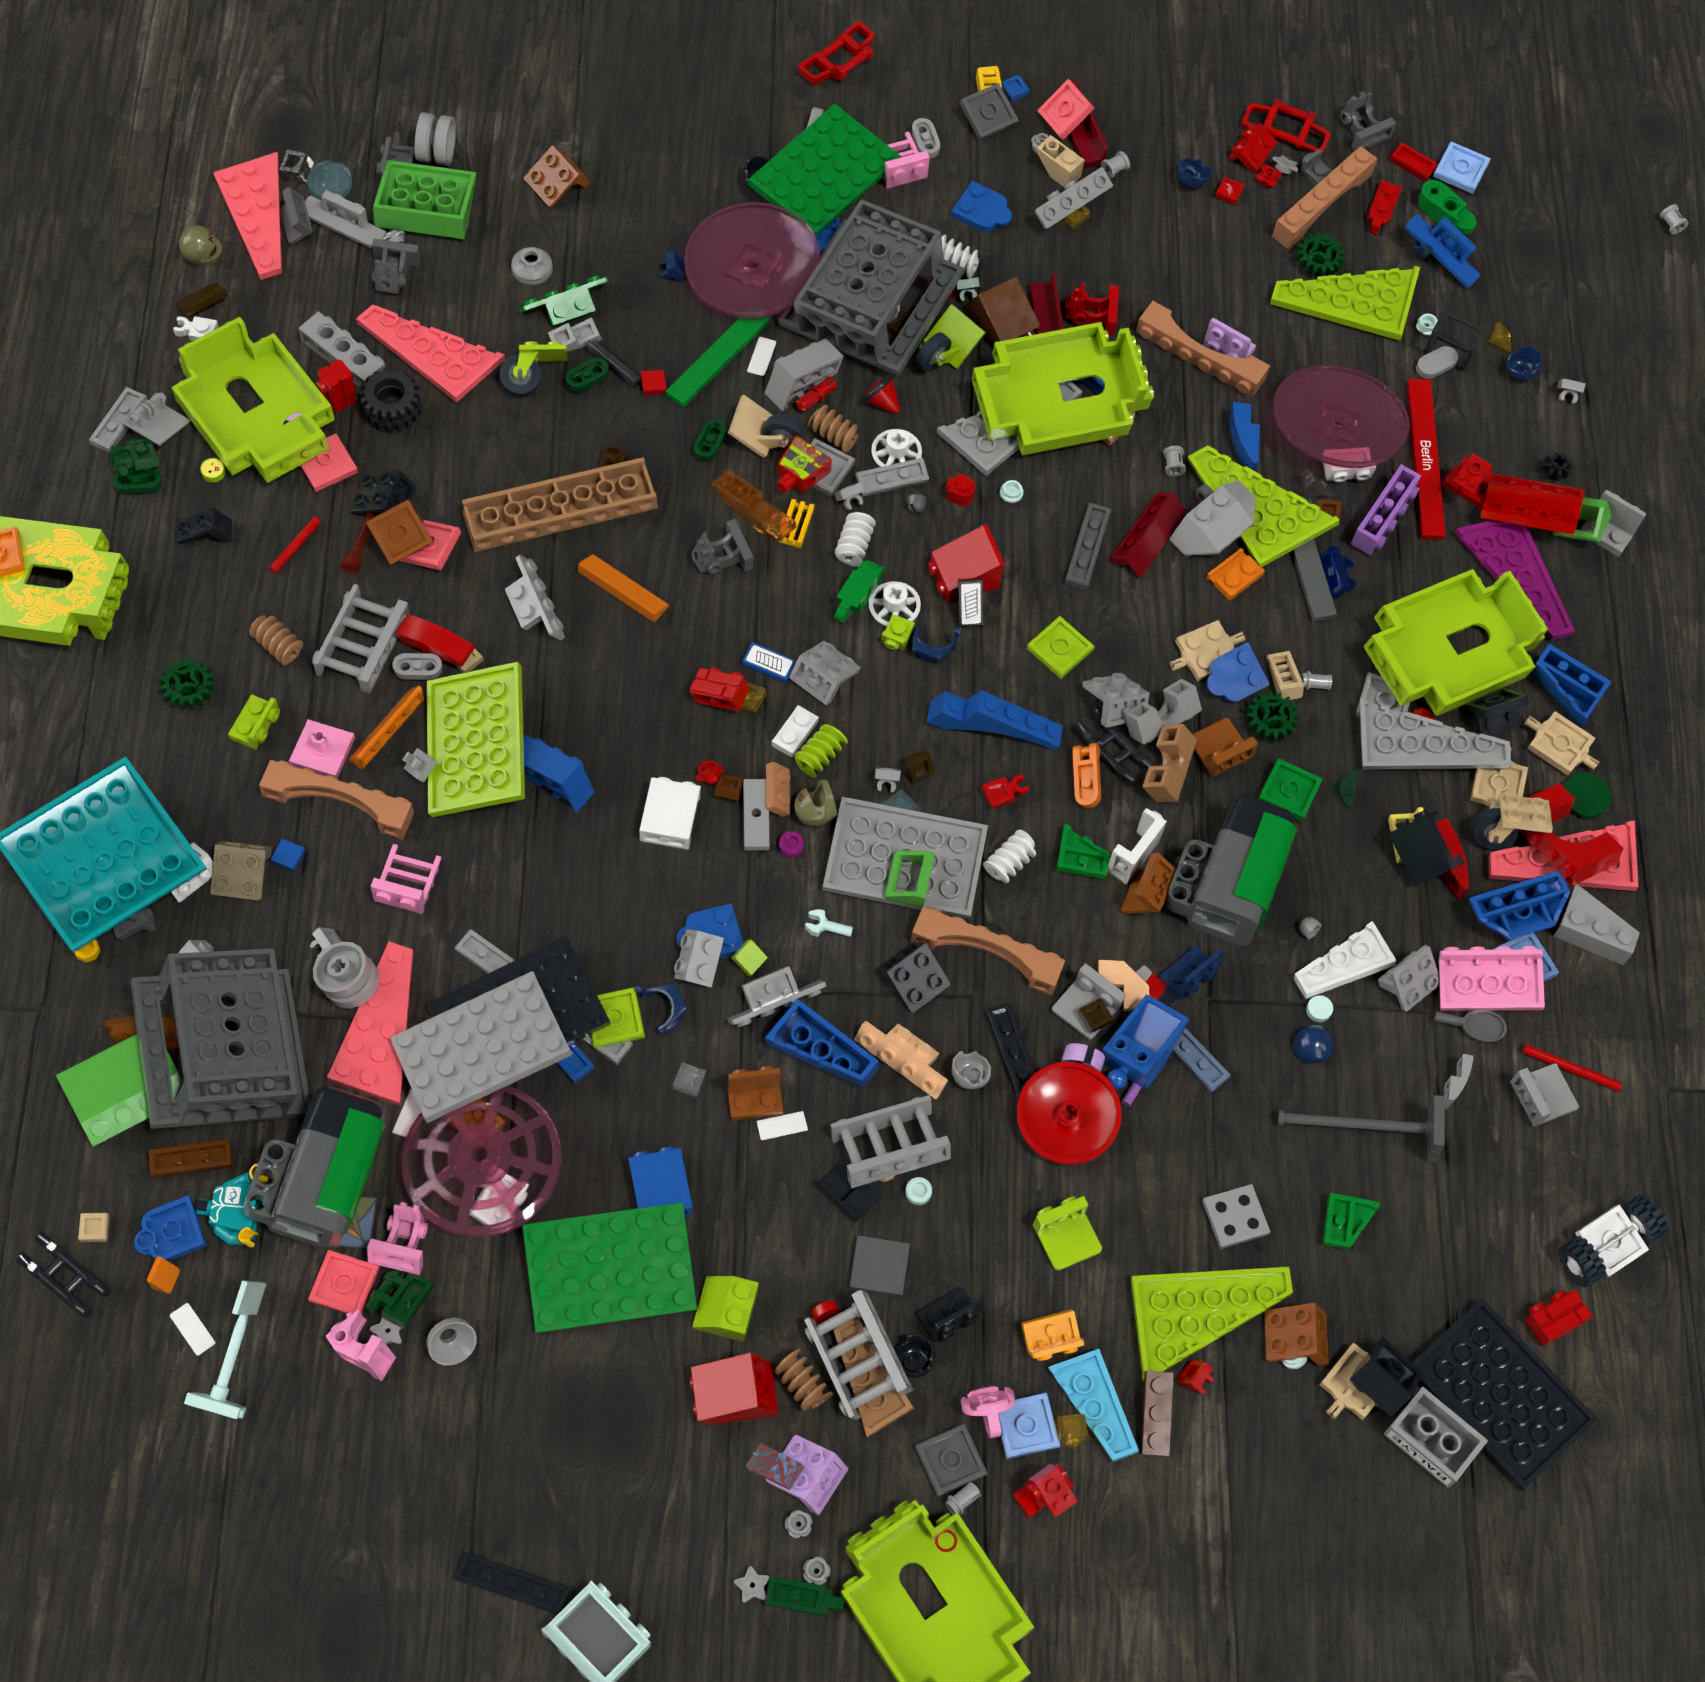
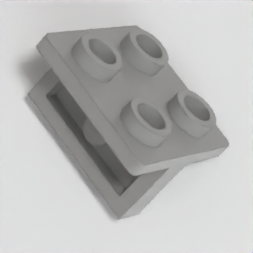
M1424 945L1417 952L1413 951L1378 979L1381 988L1398 996L1401 1009L1406 1012L1439 986V974L1431 949L1427 945Z

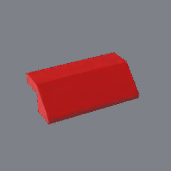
M1493 474L1488 483L1486 499L1480 518L1575 535L1585 490Z

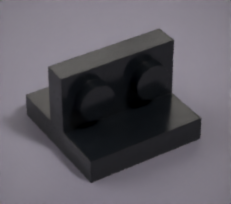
M1501 688L1462 705L1463 712L1473 715L1478 735L1492 736L1525 724L1521 707L1530 703L1528 695Z

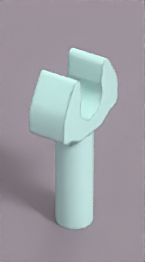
M817 909L809 912V918L820 922L818 925L812 923L805 924V929L811 935L818 937L821 932L826 930L851 937L853 927L828 921L824 910Z

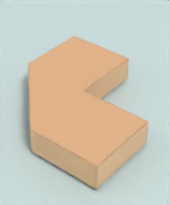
M1098 961V973L1117 988H1123V992L1126 994L1123 1000V1012H1132L1146 994L1149 995V985L1124 961Z

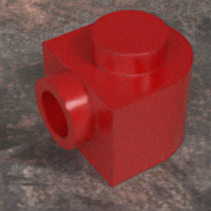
M961 473L956 478L951 477L945 488L948 490L946 500L958 506L971 504L975 493L974 481Z

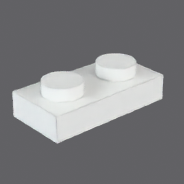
M798 705L772 740V746L793 757L818 723L819 717Z

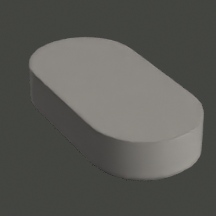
M1440 347L1421 357L1417 363L1416 371L1423 378H1434L1456 365L1458 353L1452 347Z

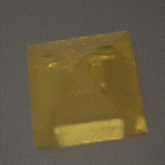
M1496 322L1490 343L1509 352L1511 351L1510 333L1502 323Z

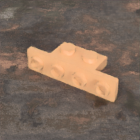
M867 1021L861 1025L854 1039L858 1044L934 1099L940 1096L948 1080L930 1067L939 1055L936 1050L900 1024H897L887 1035Z

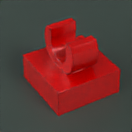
M1190 1360L1176 1381L1182 1388L1192 1389L1196 1393L1205 1394L1206 1391L1202 1388V1384L1204 1381L1207 1383L1214 1382L1213 1377L1209 1375L1213 1369L1206 1362Z

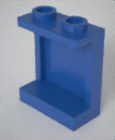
M669 1146L661 1148L659 1152L649 1154L646 1151L635 1153L633 1157H629V1168L631 1170L638 1208L683 1202L685 1217L693 1215L681 1148L675 1149Z

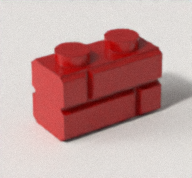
M339 359L331 363L330 367L326 366L318 370L319 381L316 382V385L330 403L334 413L345 409L344 406L349 407L357 402L352 373L342 360Z
M714 667L710 668V670L700 668L696 675V680L693 681L690 687V693L696 703L740 711L744 699H746L750 691V687L745 677L738 672L729 674Z
M1562 1290L1551 1297L1553 1302L1546 1306L1543 1302H1540L1529 1309L1531 1314L1525 1319V1322L1530 1330L1534 1332V1336L1541 1346H1546L1592 1318L1591 1312L1583 1304V1300L1576 1290H1572L1569 1293Z

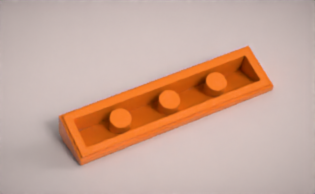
M595 555L589 556L578 564V572L654 623L669 607V604Z
M416 686L411 688L350 756L349 761L360 769L366 767L423 702L422 687Z

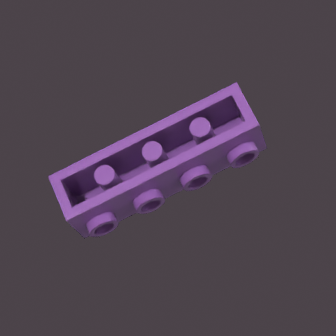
M1402 464L1400 465L1358 527L1351 545L1370 556L1376 548L1379 550L1382 548L1387 539L1385 534L1387 532L1392 533L1398 523L1395 519L1398 515L1401 517L1404 515L1409 506L1407 501L1409 499L1413 501L1418 494L1420 488L1417 487V484L1421 478L1420 474Z

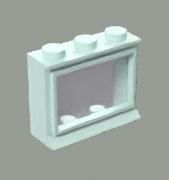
M592 1581L541 1630L543 1635L557 1646L559 1652L575 1665L578 1672L585 1679L587 1678L590 1682H616L651 1647V1643L648 1640L651 1635L641 1624L635 1626L628 1619L631 1614L622 1604L614 1605L609 1599L611 1593L601 1583L596 1586Z

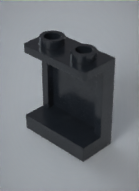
M1425 809L1413 815L1414 821L1410 822L1409 818L1395 824L1396 830L1388 833L1414 887L1465 863L1461 854L1452 857L1433 817L1439 815L1438 810L1429 813Z

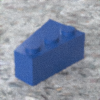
M1548 644L1536 662V667L1531 671L1580 728H1582L1612 682L1551 644Z
M525 735L523 737L524 778L538 787L543 784L553 791L552 797L556 800L562 797L570 803V809L577 813L595 792L583 768L584 764L574 756L571 758L565 755L556 747L551 748L539 738L533 739Z

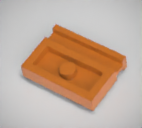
M1242 548L1210 571L1206 577L1208 581L1211 580L1214 583V586L1229 601L1261 578L1265 572L1249 555L1247 556L1243 552Z

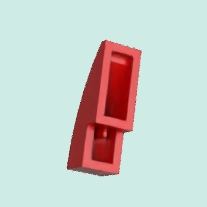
M409 614L406 615L395 631L403 645L421 649L426 654H435L442 661L459 666L465 664L475 649L473 644L449 630Z
M1445 818L1437 822L1436 825L1452 857L1461 854L1465 863L1441 874V876L1459 900L1463 898L1469 889L1468 868L1457 834L1448 819Z

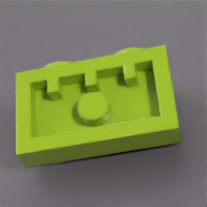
M251 694L228 733L229 739L256 750L260 742L263 743L265 741L271 723L276 722L279 717L280 709L277 700L271 697L269 701H266Z

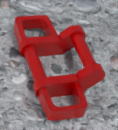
M855 22L845 32L837 36V40L821 52L814 53L811 57L798 65V73L813 85L828 78L843 80L847 77L849 71L864 60H869L874 56L873 50L869 47L874 41V32L862 22ZM857 31L867 37L861 45L851 38ZM841 47L854 56L843 66L834 65L827 59V57ZM814 64L822 73L813 75L806 69Z
M1277 98L1272 107L1254 103L1249 105L1242 120L1241 127L1243 129L1249 126H1256V124L1247 121L1251 112L1266 113L1268 116L1263 126L1274 138L1293 144L1295 148L1309 153L1320 149L1323 155L1330 139V132L1314 123L1317 113L1312 111L1308 113L1283 104L1282 100ZM1278 112L1305 121L1299 137L1271 127ZM1310 130L1324 137L1321 148L1305 143Z

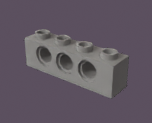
M319 311L299 327L301 342L329 364L339 359L342 360L351 371L354 384L361 390L363 382H367L366 378L369 375L374 376V372L377 370L382 372L386 366L379 356L371 354L363 343L356 342L347 330H341L329 316L325 317Z

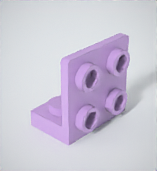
M1215 318L1210 320L1203 346L1233 357L1249 358L1252 355L1256 345L1251 343L1250 338Z
M794 1435L778 1461L783 1460L787 1489L782 1487L779 1466L774 1467L770 1472L776 1471L777 1484L772 1482V1477L766 1479V1481L799 1498L811 1512L819 1515L848 1471V1468L836 1453L798 1435ZM788 1459L793 1461L796 1480L793 1486L791 1484ZM798 1464L801 1465V1466H803V1471L801 1472L800 1475H799Z

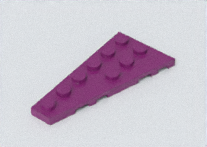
M1490 520L1456 529L1454 534L1496 580L1503 573L1511 571L1526 596L1531 600L1539 616L1544 620L1548 628L1545 635L1550 641L1574 634L1573 625L1527 526Z

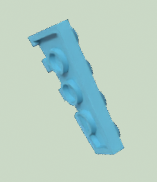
M1099 1349L1049 1367V1371L1113 1462L1139 1452Z

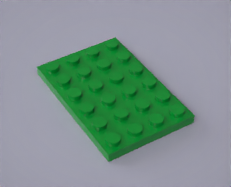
M833 104L750 177L747 185L812 237L816 238L884 176L885 162L901 158V155L840 107Z
M683 1202L523 1224L536 1333L697 1310Z

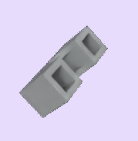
M1180 679L1163 689L1165 700L1159 711L1145 702H1141L1125 711L1124 716L1130 737L1144 745L1160 735L1162 725L1180 724L1202 711L1196 686L1184 679Z

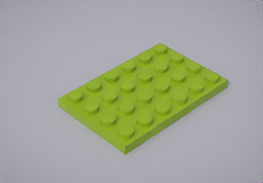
M518 662L427 681L428 755L437 761L428 775V814L431 817L525 799L522 666Z

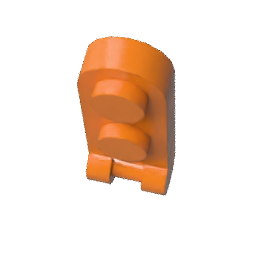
M1097 742L1090 743L1087 747H1082L1081 745L1073 746L1075 798L1081 807L1086 809L1095 807L1101 800L1100 747ZM1089 756L1090 758L1088 760H1083L1084 757Z

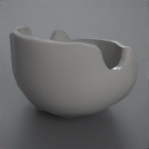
M960 1051L953 1058L952 1075L955 1082L962 1088L978 1089L985 1086L990 1080L991 1066L987 1059L976 1051L970 1054H964L963 1051Z

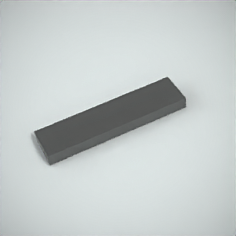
M1093 503L1088 504L1064 584L1085 590L1088 589L1111 513L1110 508Z
M1312 539L1291 552L1312 621L1315 622L1334 619L1337 616V612L1315 541Z

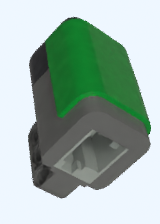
M1247 794L1236 795L1229 804L1214 845L1200 840H1191L1186 844L1166 897L1165 903L1168 909L1186 916L1187 920H1189L1188 925L1194 929L1236 945H1250L1254 934L1258 933L1262 927L1297 832L1292 812ZM1189 853H1196L1199 857H1192ZM1181 874H1188L1192 878H1184ZM1173 895H1180L1184 899H1176Z
M323 1086L317 1089L307 1108L295 1145L276 1139L269 1141L265 1145L244 1202V1214L251 1220L267 1224L268 1230L273 1233L323 1249L336 1250L343 1234L348 1232L354 1220L384 1130L385 1123L382 1121L383 1111L381 1106L373 1100L331 1086ZM276 1150L281 1154V1158L277 1160L271 1159L267 1152ZM268 1175L273 1183L263 1184L260 1182L259 1176ZM252 1200H259L263 1203L264 1208L255 1210L251 1207L250 1202Z

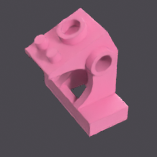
M400 1202V1205L394 1204V1215H390L387 1223V1231H391L388 1239L385 1242L370 1239L367 1247L368 1263L420 1275L423 1268V1251L416 1248L420 1238L424 1239L426 1236L428 1223H425L419 1206L413 1205V1207L406 1206V1203ZM398 1237L409 1239L408 1245L406 1247L396 1245Z
M356 1310L354 1313L349 1312L346 1315L347 1319L335 1324L326 1337L342 1359L369 1372L374 1378L382 1381L396 1357L384 1341L374 1335L371 1336L368 1343H358V1335L367 1320L359 1310Z

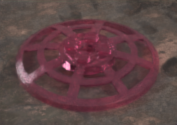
M505 1086L493 1092L489 1103H471L449 1112L436 1124L428 1139L413 1138L417 1128L424 1119L421 1112L410 1127L404 1141L401 1156L402 1176L405 1188L413 1204L420 1207L419 1210L422 1215L432 1224L460 1236L476 1238L495 1236L523 1225L546 1204L555 1189L560 1175L562 1163L561 1144L551 1117L531 1096L510 1086ZM504 1093L513 1094L524 1100L540 1116L525 1122L516 1112L500 1105ZM487 1110L483 1123L468 1126L462 1117V1114L467 1112ZM497 1113H501L513 1120L518 1126L504 1133L493 1125ZM450 1121H453L459 1132L453 1137L451 1142L437 1141L436 1139L442 1129ZM546 1125L552 1142L553 1158L551 1166L536 1161V1145L531 1132ZM523 1135L527 1142V1159L514 1156L510 1144L511 1141ZM410 1149L425 1150L424 1166L429 1180L417 1190L413 1186L409 1171ZM477 1150L487 1151V1157L483 1161H475L473 1159V1154ZM433 1151L447 1153L449 1167L435 1175L432 1165ZM510 1167L524 1169L519 1180L508 1190L502 1178L507 1174ZM532 1172L548 1176L546 1184L537 1198L526 1209L521 1211L513 1197L525 1187ZM455 1176L461 1183L465 1184L462 1198L450 1193L442 1184ZM493 1185L499 1195L488 1200L473 1201L476 1188ZM435 1190L443 1199L460 1207L457 1223L448 1221L435 1214L421 1199ZM504 1204L512 1217L492 1225L467 1226L471 1209H490Z

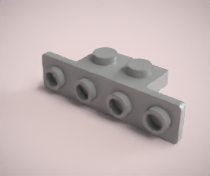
M1101 167L1079 182L1073 179L1065 184L1063 192L1059 193L1056 190L1048 195V201L1035 209L1034 212L1044 229H1047L1113 187V184L1104 168Z
M326 190L321 196L322 201L312 196H309L305 201L310 220L371 249L374 238L383 240L386 235L385 230L368 223L366 210L362 205L348 201L339 194Z
M518 555L515 558L523 577L505 588V591L521 628L528 630L543 620L549 635L559 640L564 639L563 625L555 616L553 611L555 609L554 604L545 593L546 586L536 573V564L532 559Z
M790 966L781 968L741 985L750 1009L727 1018L728 1023L736 1024L737 1027L747 1025L752 1022L751 1018L759 1014L761 1017L773 1014L775 1012L774 1008L783 1005L786 1008L792 1006L797 998L805 995L807 998L822 993L821 988L826 987L825 981L818 980L798 989Z

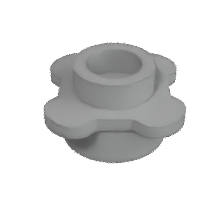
M394 230L388 232L383 240L405 243L403 236L405 233L404 231L398 232Z

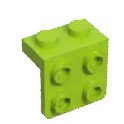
M1073 1196L1061 1202L1059 1207L1052 1209L1049 1206L1040 1210L1033 1223V1227L1056 1271L1063 1270L1098 1255L1102 1250V1246L1085 1214L1088 1203L1084 1196L1078 1199Z

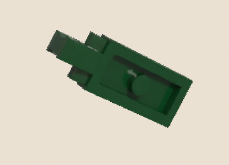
M770 1576L765 1606L817 1616H827L828 1610L843 1612L845 1598L831 1596L832 1590L825 1588L823 1585Z

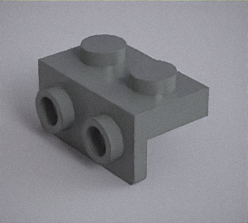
M386 137L385 145H381L380 156L382 161L377 164V176H380L382 179L387 160L414 164L415 147L393 145L392 138Z

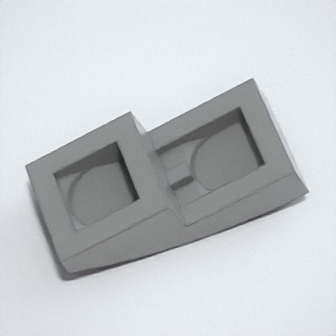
M592 317L573 327L567 323L548 332L551 341H558L562 345H566L567 351L585 347L593 338L598 341L602 340Z
M1462 1055L1457 1062L1456 1076H1450L1445 1083V1109H1448L1463 1090L1471 1072L1472 1055Z

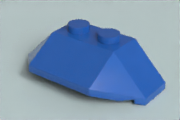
M1559 871L1470 897L1469 902L1480 923L1507 940H1512L1554 927L1570 894V890Z

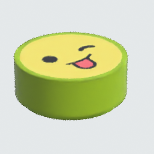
M217 458L205 460L200 467L204 480L211 483L222 480L226 473L223 462Z

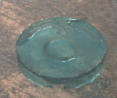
M332 161L317 163L310 169L307 185L310 193L317 199L322 200L321 196L326 190L345 197L352 188L353 180L349 168L343 163L338 162L337 164L332 163Z

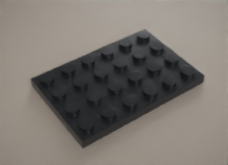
M566 935L427 1004L432 1016L435 1017L533 971L568 1046L611 1024Z
M1483 1298L1412 1362L1423 1372L1419 1381L1420 1384L1488 1440L1482 1450L1521 1491L1526 1489L1598 1420Z

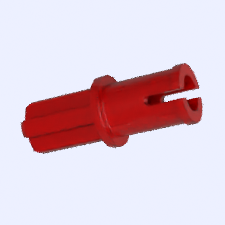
M827 376L818 385L811 386L809 392L796 401L797 408L805 412L817 402L821 403L826 395L837 388L836 382L827 386L833 380L832 377Z

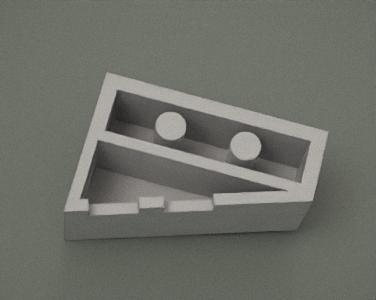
M824 339L817 343L813 342L801 350L798 349L786 357H780L774 363V369L765 394L784 411L788 408V402L793 398H801L805 395L803 391L810 386H816L827 376L832 377L835 375L844 356L827 339Z
M1576 884L1571 889L1553 937L1624 965L1634 952L1640 932Z

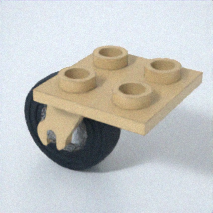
M742 395L728 434L765 458L769 449L775 447L787 449L796 435L804 440L806 430L798 420L787 415H772L747 396Z
M1499 794L1498 807L1481 812L1473 824V835L1476 842L1489 850H1501L1512 845L1517 839L1519 829L1552 833L1553 830L1549 800L1519 797L1513 794Z

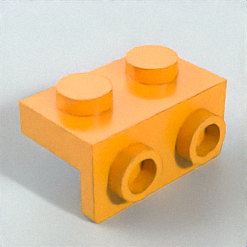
M1072 1309L1021 1322L1027 1353L1038 1361L1050 1359L1053 1357L1052 1354L1061 1351L1063 1354L1078 1351V1347L1084 1346V1340L1079 1335L1075 1312Z

